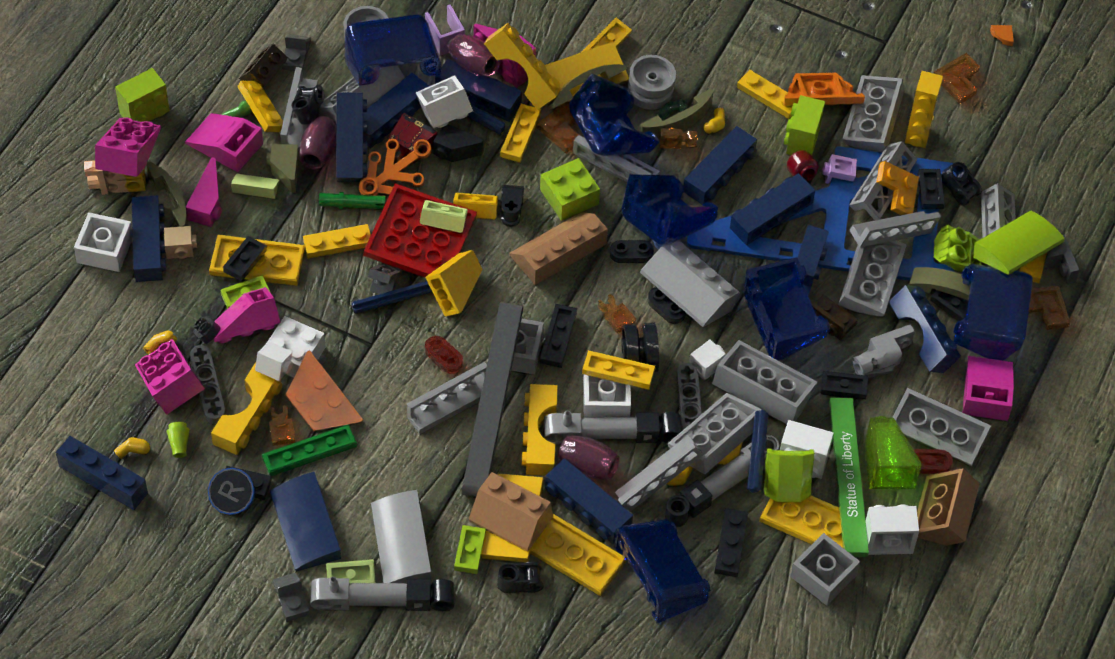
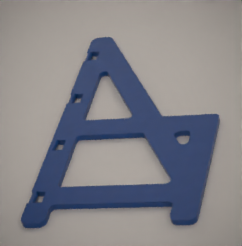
M840 146L836 147L834 155L857 159L856 170L869 172L882 154L881 152ZM901 156L902 166H905L909 160L905 156ZM917 158L910 173L918 176L919 169H940L942 174V171L953 163ZM868 175L859 178L855 177L854 181L832 177L829 187L815 191L814 202L786 220L790 221L820 211L825 212L824 230H828L829 233L824 248H828L825 260H820L819 267L849 272L851 265H847V262L852 261L855 251L844 248L849 204ZM882 186L883 192H887L888 188ZM919 190L917 212L924 211L925 214L939 213V209H922ZM731 216L692 227L688 231L687 245L693 249L725 252L726 254L773 261H788L796 264L802 243L759 237L746 246L730 229ZM938 223L930 234L914 237L912 256L910 259L902 258L896 279L910 281L913 270L917 267L939 268L955 272L953 268L945 264L934 262V240L937 234ZM712 241L725 242V247L712 245ZM780 251L793 252L792 257L779 254Z

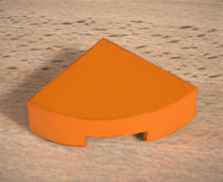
M991 25L990 32L994 38L996 37L1002 41L1004 45L1013 46L1012 25Z

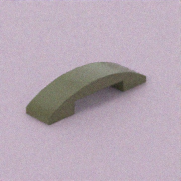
M604 65L580 74L561 88L557 97L549 103V110L572 99L573 96L570 92L572 88L599 74L603 81L626 70V65Z
M709 89L693 97L692 107L664 121L657 115L640 124L639 138L641 140L662 139L692 127L710 109L713 100V90Z
M150 161L147 162V174L155 190L159 191L165 188L176 208L172 210L175 226H188L185 201L178 185L161 167Z
M930 267L914 268L909 283L911 286L922 288L929 294L933 288L972 301L993 315L999 298L996 292L981 282L945 269Z

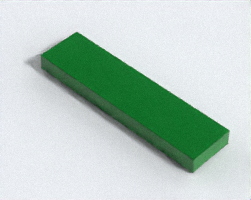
M348 424L263 453L262 459L269 476H274L357 447V442Z

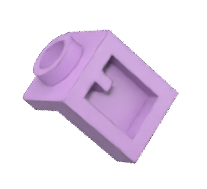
M832 154L829 161L824 163L822 175H825V183L829 184L832 177L854 181L857 159Z

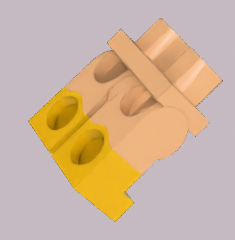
M95 160L84 162V171L87 176L89 189L100 188L102 195L108 194V191L112 193L146 191L145 169L135 177L95 169Z

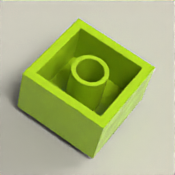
M153 68L115 86L119 112L123 118L127 117L139 122L151 121L170 111L166 84Z
M800 95L798 103H793L792 116L788 120L787 133L784 140V145H787L786 154L792 155L796 151L805 150L813 155L821 128L825 101Z
M579 158L541 174L540 190L561 221L599 205L600 188Z

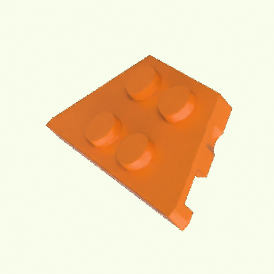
M795 73L788 93L784 97L783 104L785 106L798 103L800 95L825 101V105L864 104L865 96L863 93L856 94L853 91V86L849 82L844 81L837 73Z
M310 350L307 351L286 393V397L313 432L361 423L363 421L362 417Z

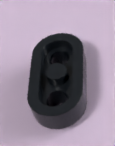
M617 240L610 246V258L617 263H647L654 255L653 245L646 240Z
M654 287L649 291V306L667 322L678 324L685 319L686 312L661 290Z
M209 316L205 318L200 317L193 325L195 328L193 333L205 344L212 341L220 331V326Z

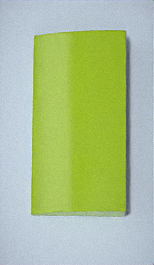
M1029 211L975 242L973 258L1009 275L1064 242L1065 238L1049 221L1039 214Z

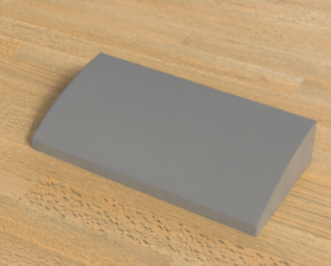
M861 75L856 94H864V104L852 105L842 138L843 143L861 150L883 153L886 146L889 145L905 91L903 78Z
M895 240L865 247L857 245L838 305L859 313L884 316L906 244Z
M907 388L888 428L972 466L990 433L991 425Z
M726 393L668 443V447L671 449L689 435L704 454L690 466L706 474L753 433L755 412L761 409Z
M417 490L390 495L372 502L371 508L383 583H407V579L431 580V568Z

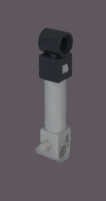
M565 411L564 413L548 414L544 417V439L555 445L567 444L570 439L573 440V444H581V440L636 439V443H658L659 437L662 442L669 443L682 431L681 415L676 412H665L661 415L658 412H636V417L581 418V413Z
M766 434L765 449L778 450L779 442L777 438ZM752 443L741 449L739 456L701 482L697 479L681 490L680 495L670 497L666 503L665 511L667 523L673 527L685 525L689 514L692 518L696 517L709 508L714 499L748 477ZM765 451L763 470H765L767 451ZM673 510H680L681 512H680V513H677V512H674Z
M317 578L311 582L310 605L317 610H349V606H406L407 611H430L431 608L442 612L450 611L455 605V584L447 579H438L432 583L430 579H407V583H350L349 578Z

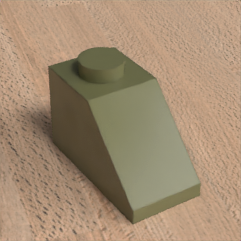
M272 144L271 152H267V165H271V174L276 179H279L290 192L296 193L299 164L298 145Z

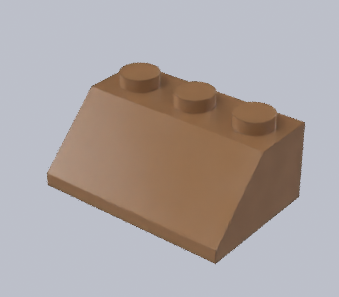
M964 468L926 476L917 511L919 525L917 538L946 546L966 541L980 483Z
M491 472L478 490L469 516V522L485 528L486 531L528 552L553 518L552 505L550 501Z

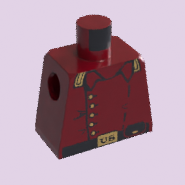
M403 113L388 140L396 139L400 146L395 154L394 164L414 151V144L418 140H427L431 145V149H433V141L438 132ZM394 142L389 144L390 149H394L397 146ZM421 147L419 149L420 153H425L427 151L426 147ZM418 158L417 160H415V161H414L413 163H411V164L416 163V162L419 161L421 158Z

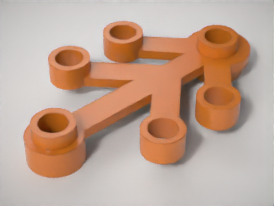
M389 139L386 142L387 154L384 171L377 177V165L381 163L382 157L377 151L371 152L368 156L369 168L367 177L363 178L359 183L361 195H390L393 187L382 185L388 180L408 182L416 187H421L425 182L424 176L421 173L410 174L400 171L418 158H427L432 151L430 143L424 139L418 140L414 144V151L394 164L395 154L400 146L396 139ZM394 142L397 144L396 148H389L390 143ZM421 147H426L427 151L425 153H420L419 149ZM374 155L379 156V159L376 162H373L371 160L372 156ZM417 176L421 177V178H422L421 182H420V183H415V182H414L415 177H417ZM368 185H373L374 189L372 191H367L366 187Z

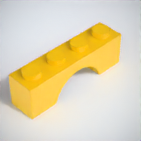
M507 23L487 38L484 45L496 60H513L525 69L528 76V87L524 94L537 110L557 97L561 90L559 82L547 72L545 64L535 57L532 48L523 42L516 28L511 27Z
M926 71L921 72L906 134V144L926 148L943 76Z
M256 362L245 378L246 392L252 398L251 403L244 411L238 414L222 415L211 432L214 446L238 455L241 448L244 449L247 446L251 432L258 428L261 416L264 412H268L274 395H278L282 388L281 380H275L255 371Z
M530 384V393H525V406L529 407V412H524V426H528V432H523V446H527V452H522V466H526V475L545 476L554 468L555 444L544 439L538 429L544 423L546 415L556 413L558 385Z

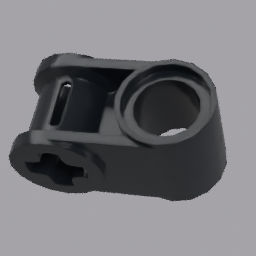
M316 85L314 88L298 87L291 106L301 124H310L317 118L321 104L324 102L323 87L321 85Z
M953 163L942 171V181L952 192L959 204L965 206L970 202L971 198L982 193L980 183L973 177L964 163Z
M502 185L501 221L506 226L514 227L520 223L524 186Z
M538 562L503 564L498 571V589L503 593H535L541 591L544 588L543 582L540 579L541 564ZM504 577H511V578H513V579H512V580H506V579H504Z

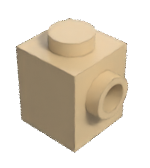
M191 226L164 228L167 259L193 257V248H197L196 234L192 235Z

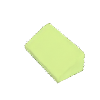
M236 174L231 183L232 193L275 199L279 179Z
M425 200L420 224L461 233L464 229L468 210Z
M374 559L326 563L327 578H349L350 583H375Z

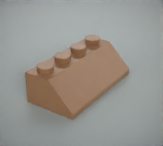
M580 212L510 252V256L533 284L537 285L606 245L608 229L595 214Z

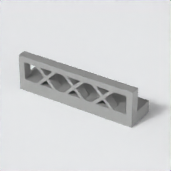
M296 67L280 137L281 144L298 145V151L303 153L309 124L303 125L299 122L291 104L299 86L314 88L318 85V80L304 79L302 68Z
M586 133L584 137L578 135L574 140L573 154L644 192L648 191L660 175L659 170L589 133Z
M902 141L886 146L849 204L854 211L865 209L874 220H880L892 201L893 190L889 188L887 196H883L882 185L876 183L880 163L886 161L910 172L917 161V158ZM903 154L909 160L905 166H902L901 156ZM874 199L878 200L877 211L871 205Z
M998 183L981 193L983 238L1016 219L1015 195Z
M924 211L855 224L852 225L850 232L859 247H865L930 234L941 216L938 212L925 214Z
M485 362L407 403V418L419 435L480 402L487 368Z
M687 435L615 492L619 497L618 501L631 512L704 454L694 440Z

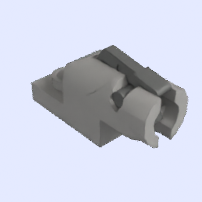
M911 324L870 338L868 350L859 356L853 357V366L856 374L867 375L868 378L892 373L894 367L901 362V349L912 344L915 331Z

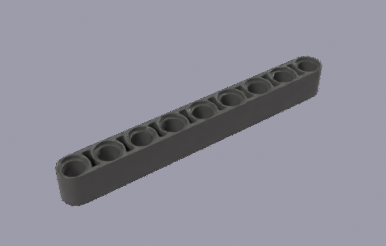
M504 302L499 304L463 481L462 495L476 497L478 490L491 474L522 320V305Z

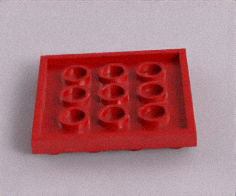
M395 183L364 249L363 256L426 277L461 253L476 219L477 212L467 209L468 213L463 232L461 233L420 224L425 200L460 208L464 207Z

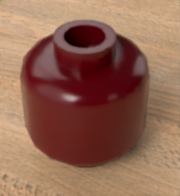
M805 150L793 153L787 160L786 165L787 170L792 176L799 173L806 181H810L816 176L819 167L813 156Z

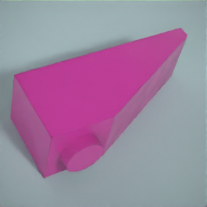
M211 157L186 205L188 220L212 227L215 220L220 218L222 212L219 200L216 158Z

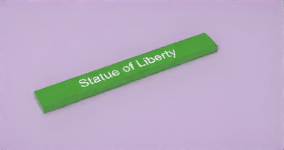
M830 398L829 407L833 432L843 548L854 557H868L869 550L853 398Z

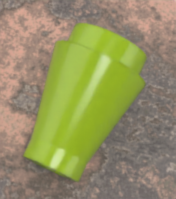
M185 422L170 423L168 425L169 429L166 432L173 457L183 458L187 456L186 450L190 429L187 428Z

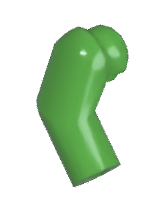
M242 101L238 107L226 111L222 115L241 118L250 115L252 110L247 101Z

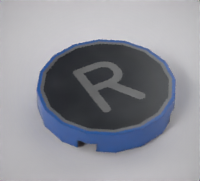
M227 468L216 473L210 480L208 487V497L212 506L219 512L228 515L239 514L247 510L253 503L256 493L251 477L243 470L236 468Z

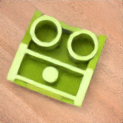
M950 225L942 227L934 240L933 257L940 263H944L972 278L979 279L983 277V273H981L982 262L973 258L975 242L980 239L972 233L964 231L961 227L954 228Z
M767 449L764 495L776 502H801L810 497L814 449H809V451Z

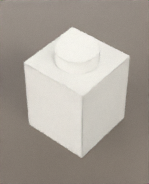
M708 340L690 354L689 363L697 368L698 376L705 381L715 373L717 365L726 354L720 345H716L711 340Z
M268 341L257 353L255 371L280 381L285 374L288 375L292 370L293 362L291 360L293 352Z

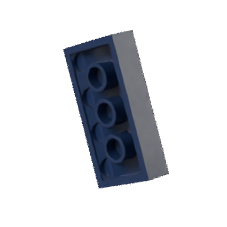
M315 472L301 475L270 490L295 572L341 559V550Z

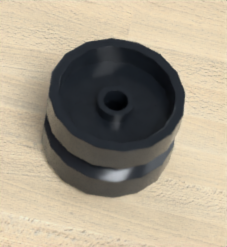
M655 322L643 323L640 330V338L635 324H623L621 339L622 358L640 363L642 359V363L655 366L654 372H658L659 342Z

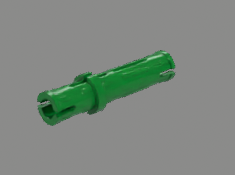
M320 192L319 206L339 207V209H343V207L383 209L385 206V196Z

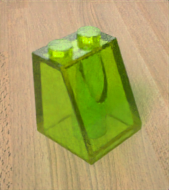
M885 416L870 417L865 438L869 489H915L921 469V461L894 418H886Z

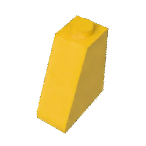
M473 250L457 254L425 277L445 317L463 311L483 270Z

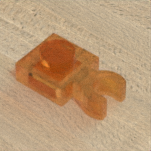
M661 128L660 148L681 149L682 145L691 148L697 147V131L683 133L682 129Z
M608 295L607 300L610 304H604L602 300L598 301L599 309L605 312L604 319L617 334L622 331L623 324L636 323L635 316L623 303L618 306L615 304L613 295Z
M283 406L282 414H276L274 407H271L270 412L273 421H270L269 425L272 445L296 443L292 418L287 419V406Z

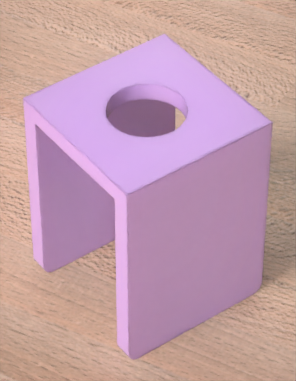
M447 5V22L452 32L443 35L440 34L428 12L425 13V30L440 56L453 51L454 43L447 45L449 40L454 38L457 40L460 38L465 39V29L451 5Z

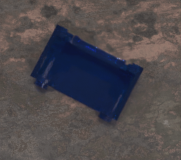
M422 15L356 22L350 24L345 30V63L359 86L372 84L377 81L380 74L379 68L420 62V70L423 74L427 76L441 74V61L427 20Z
M591 73L570 101V112L591 150L597 155L615 156L649 153L660 142L655 133L650 131L643 133L635 130L627 113L634 106V97L626 87Z
M629 174L622 213L627 221L656 243L670 245L713 224L718 215V207L711 202H706L702 206L686 204L681 200L684 192L683 184L674 175Z
M797 257L746 270L744 284L746 303L768 356L778 361L827 337L828 332H830L828 320L824 319L821 315L816 316L803 286L804 278L807 276L804 265H800Z
M971 264L964 268L961 275L963 284L970 286L966 317L962 321H958L953 330L955 333L954 342L985 358L1003 361L1021 348L1024 343L1033 277L1021 271H1014L1008 275L993 267Z
M667 519L624 525L615 530L614 548L616 552L623 555L625 560H629L647 592L648 602H651L656 609L652 611V616L656 623L708 602V592L711 591L708 581L705 578L702 579L680 541L675 524Z

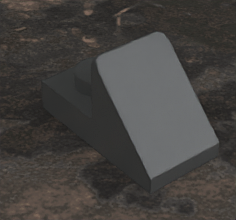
M292 34L285 36L286 49L284 54L288 59L282 65L283 70L295 71L296 67H300L303 72L311 37Z
M1063 235L1065 238L1064 242L1051 249L1043 269L1059 267L1060 275L1064 276L1067 284L1076 283L1079 268L1066 237Z
M384 263L371 268L368 274V278L373 279L370 291L382 294L395 290L403 270Z
M292 573L272 579L286 622L308 616L309 609L302 592L301 581L297 574Z

